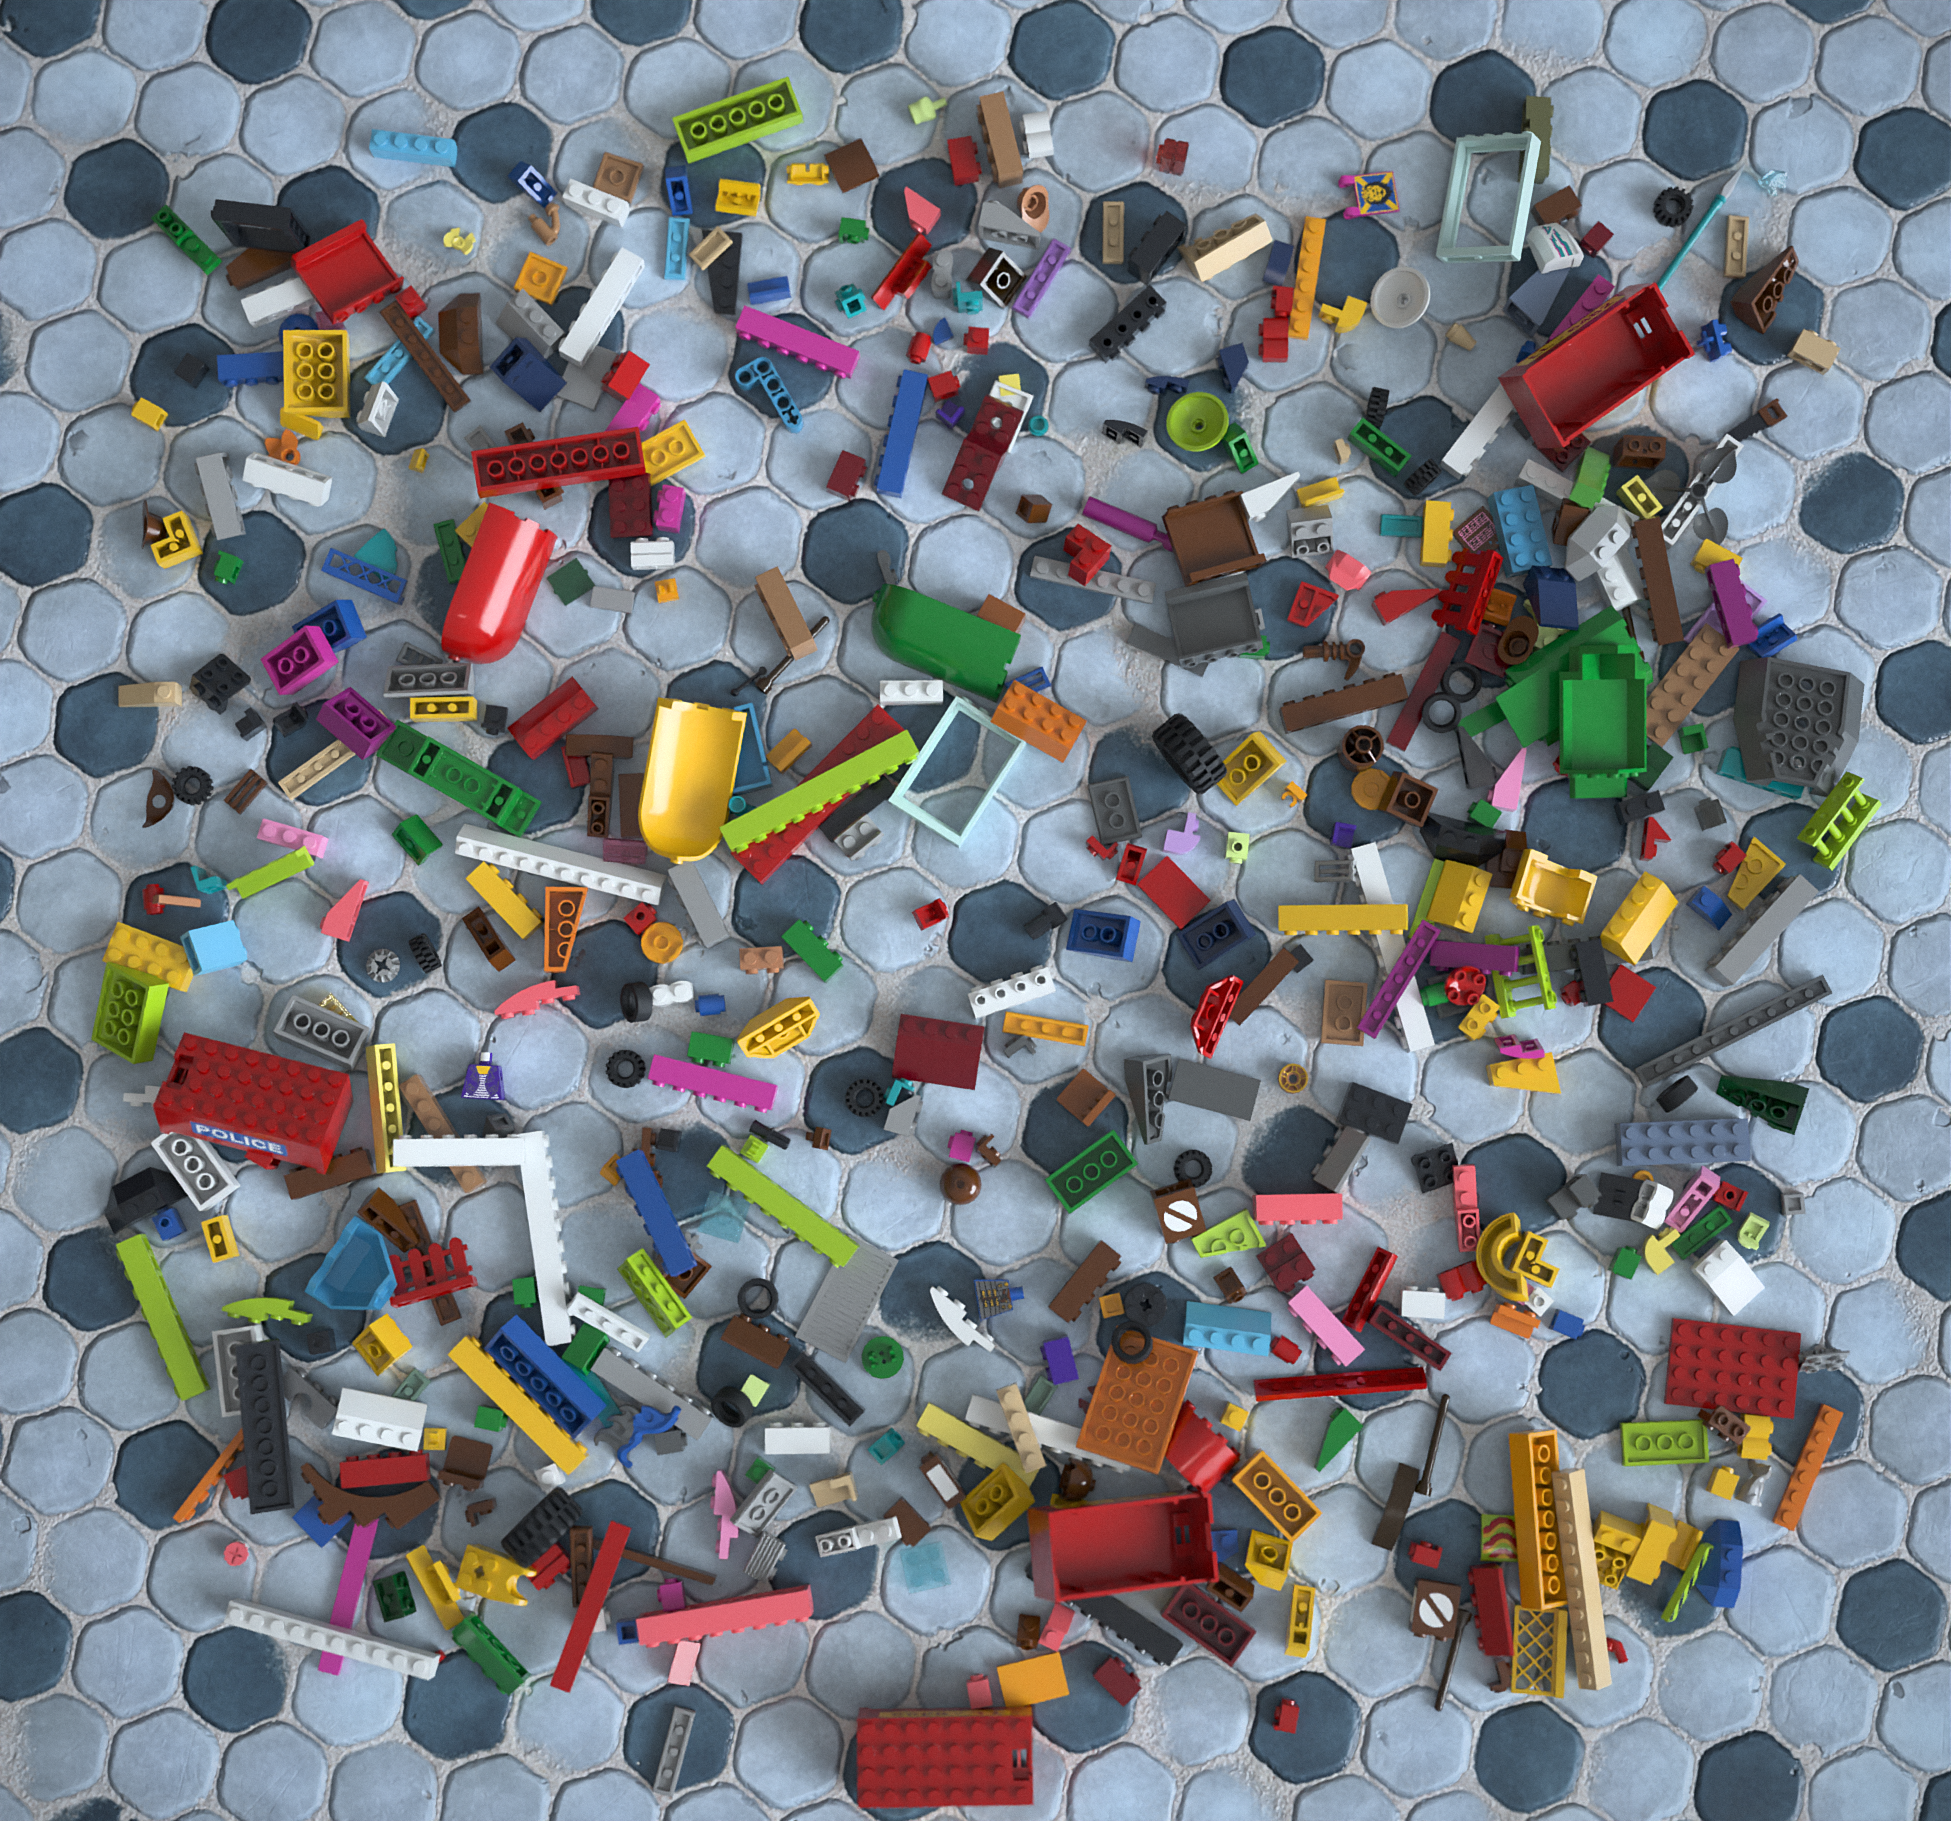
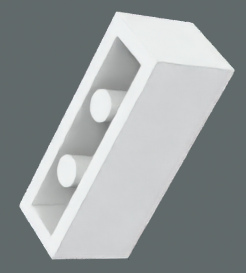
M573 179L569 180L562 196L566 206L620 228L623 227L630 211L627 201Z
M943 680L880 681V704L943 705Z
M774 1422L765 1428V1454H829L831 1452L830 1426H826V1422H813V1426H804V1422H792L791 1426H783L781 1422Z

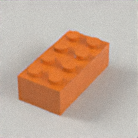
M1014 680L990 722L1064 763L1087 720Z

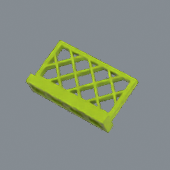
M643 1248L628 1257L617 1268L665 1338L692 1319V1316Z

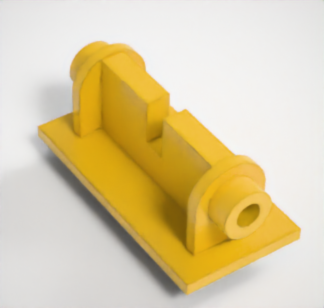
M791 163V165H787V184L823 185L828 183V165H824V163H810V170H806V163Z

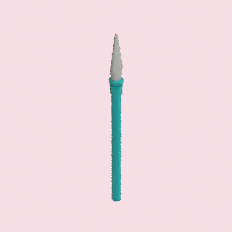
M1745 164L1722 185L1719 194L1715 195V199H1713L1707 212L1656 284L1660 291H1662L1712 217L1726 202V198L1731 195Z

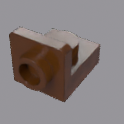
M1231 1266L1213 1277L1229 1304L1241 1301L1244 1295L1247 1294L1244 1285Z
M496 1498L470 1503L467 1506L465 1516L467 1522L471 1523V1527L479 1524L478 1512L480 1516L492 1513V1509L497 1506Z

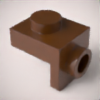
M1019 1614L1016 1647H1020L1023 1650L1037 1649L1040 1616Z
M1502 1657L1495 1658L1493 1661L1499 1680L1487 1683V1687L1490 1691H1494V1693H1501L1507 1691V1687L1512 1686L1509 1675H1512V1670L1509 1662H1505Z

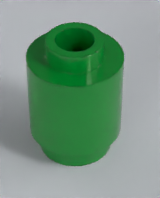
M1443 981L1424 986L1423 989L1419 990L1423 1006L1431 1007L1449 1002L1445 994V984Z

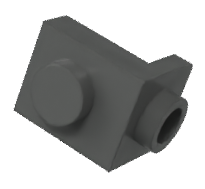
M1023 1035L1017 1041L1013 1038L1004 1045L1006 1049L1003 1052L1010 1058L1026 1046L1031 1054L1034 1055L1037 1046L1030 1037L1026 1039Z

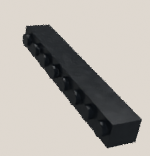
M1032 1559L1029 1560L1024 1568V1571L1027 1573L1026 1577L1033 1581ZM1111 1594L1064 1601L1071 1607L1075 1604L1081 1608L1080 1613L1091 1619L1093 1616L1099 1620L1098 1625L1109 1631L1111 1628L1117 1632L1116 1636L1125 1643L1128 1640L1134 1643V1648L1145 1655L1147 1652L1152 1655V1660L1162 1667L1164 1664L1170 1667L1183 1647L1182 1641Z

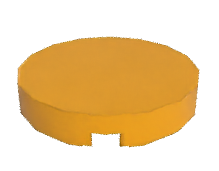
M1369 768L1360 772L1353 779L1351 785V795L1354 801L1361 808L1377 810L1390 777L1379 769Z
M668 922L651 924L645 929L641 937L642 951L649 960L655 963L666 964L672 962L680 955L683 949L682 935L674 925Z

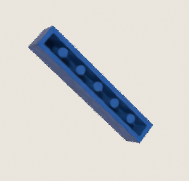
M904 369L903 375L898 376L896 387L899 388L898 395H894L892 407H895L893 415H889L887 427H890L889 435L885 434L883 447H886L884 455H880L878 463L881 471L880 475L876 474L874 486L877 487L878 494L902 498L928 385V374Z
M638 1149L616 1160L618 1165L616 1171L621 1179L624 1178L627 1186H625L626 1192L636 1202V1205H634L635 1211L645 1221L643 1227L647 1235H651L655 1242L652 1245L656 1254H661L664 1262L661 1264L665 1273H670L671 1276L676 1277L697 1266L698 1264L644 1152Z

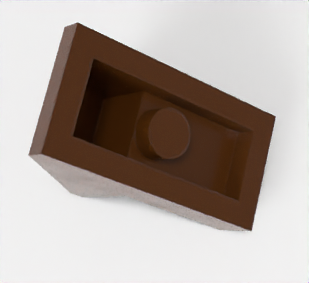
M1505 829L1504 831L1507 833L1502 849L1500 871L1517 873L1523 850L1527 849L1526 832Z

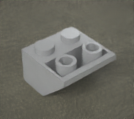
M1328 505L1287 510V530L1292 558L1333 553L1332 515Z

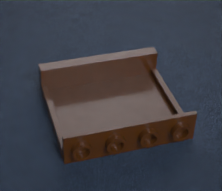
M1230 490L1223 493V496L1216 497V495L1206 497L1202 502L1193 500L1186 503V506L1183 507L1174 505L1167 508V512L1162 516L1185 587L1260 567L1267 561L1264 553H1258L1239 497L1243 494V491L1235 492V490Z

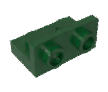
M405 1571L372 1581L384 1623L404 1618L417 1611Z

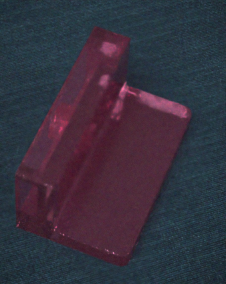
M603 839L604 862L646 863L648 847L644 840Z

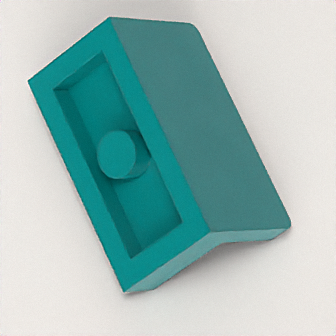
M195 865L190 867L198 891L212 894L227 889V880L218 876L208 878L205 869Z

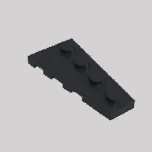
M702 229L703 240H704L713 230H703V229ZM724 231L733 243L707 269L714 313L735 315L743 233Z

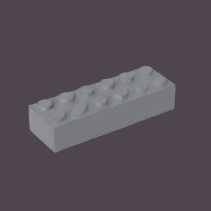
M1801 874L1784 878L1777 885L1779 890L1774 894H1769L1763 901L1765 905L1760 909L1754 910L1749 916L1751 920L1746 924H1742L1735 931L1737 935L1732 940L1728 939L1721 946L1723 951L1709 959L1707 962L1709 966L1705 971L1721 986L1734 985L1819 892Z

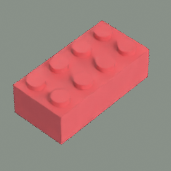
M1341 1193L1252 1195L1253 1221H1258V1225H1273V1221H1280L1282 1225H1294V1220H1301V1224H1316V1220H1322V1224H1337V1220L1343 1219Z

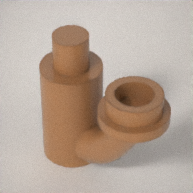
M551 202L545 208L546 215L552 218L551 228L542 218H537L535 214L530 215L528 218L532 223L531 228L547 246L552 245L557 240L560 229L558 215L560 206L554 202Z

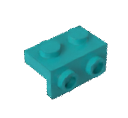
M956 281V288H952L953 306L958 307V313L975 315L979 311H983L982 291L961 293L960 281Z

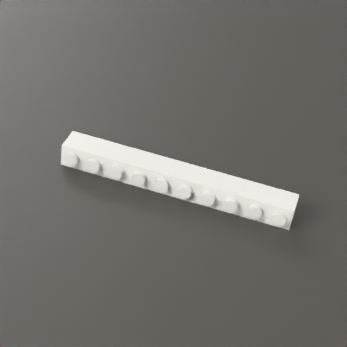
M469 824L463 825L456 840L455 854L654 905H659L665 891L667 875Z
M1376 843L1350 849L1347 860H1356V865H1354V869H1356L1354 875L1356 882L1354 884L1355 887H1359L1361 895H1359L1360 905L1393 904ZM1381 930V934L1370 936L1373 948L1377 947L1379 955L1376 956L1379 968L1383 967L1385 976H1382L1383 983L1406 947L1403 935L1390 934V930ZM1414 975L1394 1007L1397 1015L1394 1017L1397 1029H1401L1403 1037H1400L1402 1048L1407 1049V1053L1435 1045Z
M545 1131L522 1133L519 1135L520 1138L525 1140V1165L520 1166L545 1342L547 1346L570 1343L576 1336L577 1330L576 1325L572 1324L571 1316L574 1315L566 1311L571 1288L570 1283L566 1282L565 1273H568L567 1262L563 1261L562 1252H565L563 1239L560 1240L559 1231H562V1224L560 1218L557 1219L556 1210H559V1203L557 1197L554 1198L553 1189H556V1182L554 1176L551 1177L550 1168H553V1161L551 1155L548 1156L547 1147H550V1140L548 1134L545 1135Z
M240 1598L229 1601L224 1623L426 1680L435 1676L440 1654Z

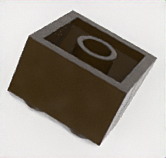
M988 247L966 281L975 291H982L983 297L1001 309H1005L1027 276L1004 251Z

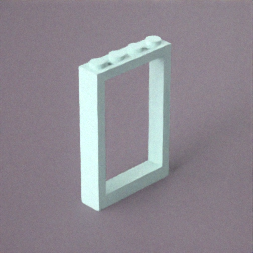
M1524 131L1521 134L1506 132L1502 135H1466L1456 139L1436 257L1442 262L1520 261L1541 143L1534 133ZM1526 150L1509 246L1455 248L1471 153Z
M964 696L961 698L955 697L917 756V760L912 763L888 800L889 804L958 848L966 839L1027 744V742L991 723L990 713L981 707L979 709L972 706L973 702ZM961 711L1015 747L960 832H957L903 796L957 713Z

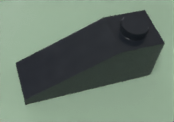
M1457 726L1455 731L1466 788L1473 789L1495 784L1494 779L1497 778L1495 767L1491 765V762L1465 728Z

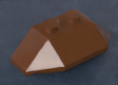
M459 294L438 312L439 353L462 375L484 374L481 294Z

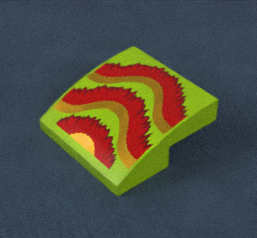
M1482 1514L1480 1516L1481 1561L1518 1562L1515 1515Z

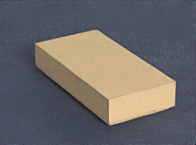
M717 226L688 255L704 271L733 241Z

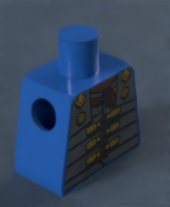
M974 1279L980 1321L1013 1310L1012 1301L1024 1299L1023 1287L1010 1288L1008 1279Z

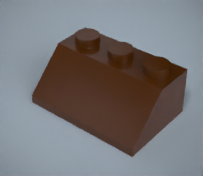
M743 1313L740 1316L735 1314L724 1331L721 1340L778 1369L792 1345L788 1342L789 1338L780 1333L777 1336L770 1332L771 1328L762 1323H759L757 1326L751 1322L752 1318L747 1317Z

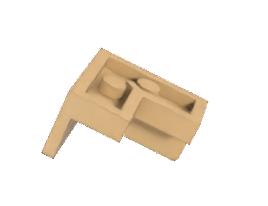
M852 1471L810 1483L811 1493L814 1494L818 1508L851 1498L852 1501H856L859 1496Z

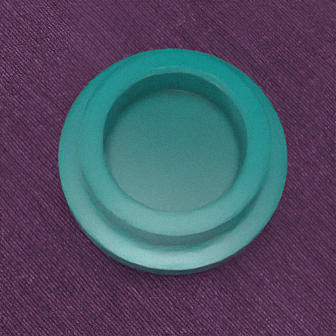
M1036 415L1029 420L1028 430L1032 435L1042 436L1048 431L1049 424L1045 417Z

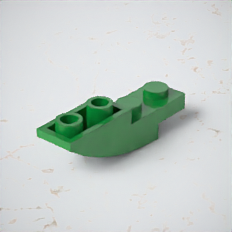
M166 204L151 218L207 276L222 263V260Z

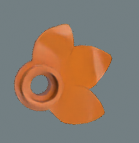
M285 429L281 439H265L266 449L270 453L267 456L293 465L299 464L301 455L297 450L298 440L290 430ZM289 455H294L293 460H287V457Z

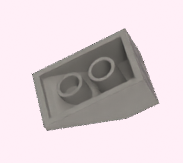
M994 200L983 201L979 220V239L1039 250L1041 234L1039 231L1006 206L1000 205L999 202Z

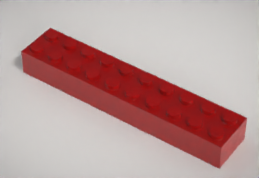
M877 704L796 787L905 730ZM847 792L841 795L842 799L833 804L828 802L823 805L824 808L814 814L809 812L804 815L805 818L795 824L792 821L785 825L786 828L778 833L772 831L766 835L767 838L759 843L753 841L748 844L746 850L740 853L734 851L730 854L762 885L851 794Z

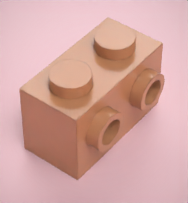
M782 946L739 949L740 970L745 971L746 975L758 974L759 970H766L767 973H779V969H784Z

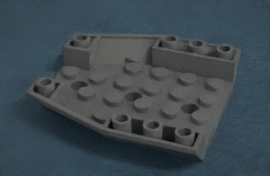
M1764 657L1740 661L1733 722L1747 782L1768 786L1772 780L1810 787L1809 794L1827 797L1839 782L1858 744L1865 684L1851 672L1777 658ZM1801 682H1808L1811 686V689H1804L1801 686ZM1803 720L1806 723V728H1799L1796 721ZM1792 759L1800 760L1802 767H1795L1792 764Z

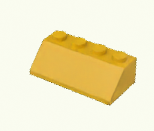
M1644 871L1600 935L1603 948L1634 966L1678 904L1677 899L1662 880Z

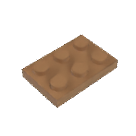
M1325 980L1320 1043L1350 1046L1364 1045V1033L1356 1027L1366 1013L1368 983Z

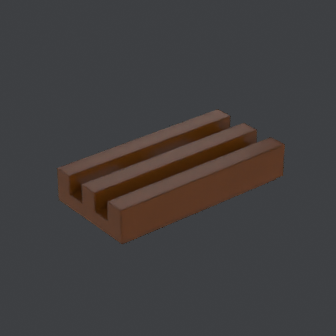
M250 769L223 801L241 815L268 782L254 770ZM254 776V778L251 780V782L244 788V790H243V791L238 795V797L232 802L233 798L240 792V790L246 785V783ZM259 780L261 783L241 804V806L238 807V803L246 796V794Z

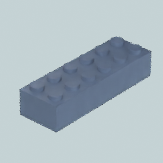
M1748 1118L1615 1124L1617 1166L1750 1161Z

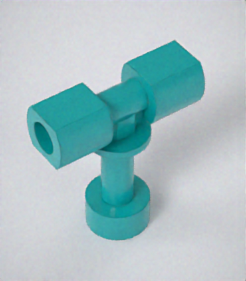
M734 796L729 801V813L736 816H742L757 808L750 804L747 805L741 796Z

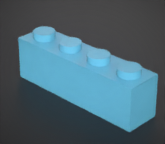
M372 129L369 150L375 158L455 168L458 147L454 139Z

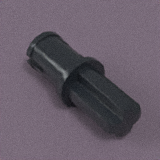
M754 1120L749 1129V1132L765 1139L766 1143L769 1141L784 1150L790 1145V1138L775 1131L774 1127L769 1128L757 1120Z

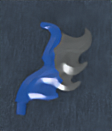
M624 1404L619 1409L625 1410L626 1413L609 1416L607 1421H613L614 1425L602 1428L596 1432L594 1436L595 1446L599 1444V1441L609 1443L617 1452L619 1462L630 1469L633 1463L627 1459V1453L642 1442L644 1434L662 1433L671 1428L678 1420L681 1408L674 1405L670 1413L664 1414L651 1406L642 1405V1411H640L635 1405Z

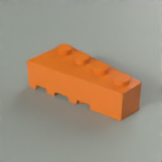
M545 887L544 973H566L588 887Z

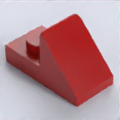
M1654 817L1644 819L1640 853L1641 861H1650L1656 856L1657 844H1654L1655 842L1668 843L1671 841V838Z
M1127 843L1116 880L1136 886L1147 852L1146 848Z

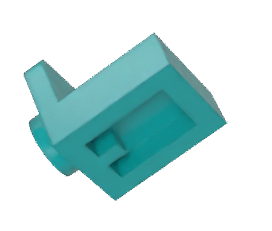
M890 1428L867 1450L882 1465L897 1453L905 1442L898 1432Z

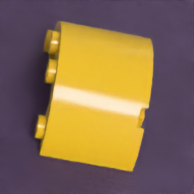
M1533 849L1523 850L1509 901L1517 905V910L1524 912L1532 911V915L1538 918L1545 919V916L1562 920V924L1572 927L1574 923L1583 924L1598 876L1581 869H1568L1547 860V855Z

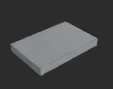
M596 345L582 369L568 362L562 377L567 384L556 397L595 411L603 392L600 389L603 385L601 379L606 372L609 373L612 370L613 366L611 363L617 353Z
M769 1469L734 1513L730 1521L735 1526L759 1538L798 1487L793 1482Z

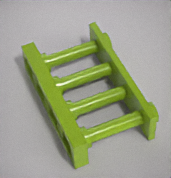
M1847 771L1797 837L1799 841L1813 847L1816 846L1819 852L1813 858L1814 862L1831 871L1882 805L1879 800L1863 793L1861 794L1858 788L1864 782V779ZM1853 796L1856 802L1849 810L1846 804ZM1841 813L1844 818L1836 827L1833 822ZM1828 830L1831 836L1824 844L1821 838Z
M1539 925L1528 926V934L1502 939L1500 934L1484 936L1486 944L1512 946L1531 942L1533 954L1519 957L1518 966L1535 963L1538 974L1511 980L1508 976L1499 975V971L1491 970L1497 1001L1500 1006L1501 1019L1515 1017L1517 1009L1544 1004L1545 1010L1556 1008L1557 998L1555 992L1552 991L1542 942L1544 941V934ZM1540 984L1542 996L1518 1001L1513 999L1511 991L1514 988Z

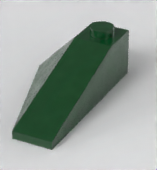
M1721 1075L1716 1094L1736 1106H1742L1751 1111L1750 1115L1755 1118L1759 1116L1768 1122L1767 1125L1773 1129L1795 1135L1809 1088L1784 1081Z

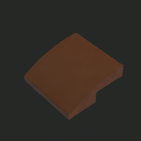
M862 138L824 155L842 194L880 177Z

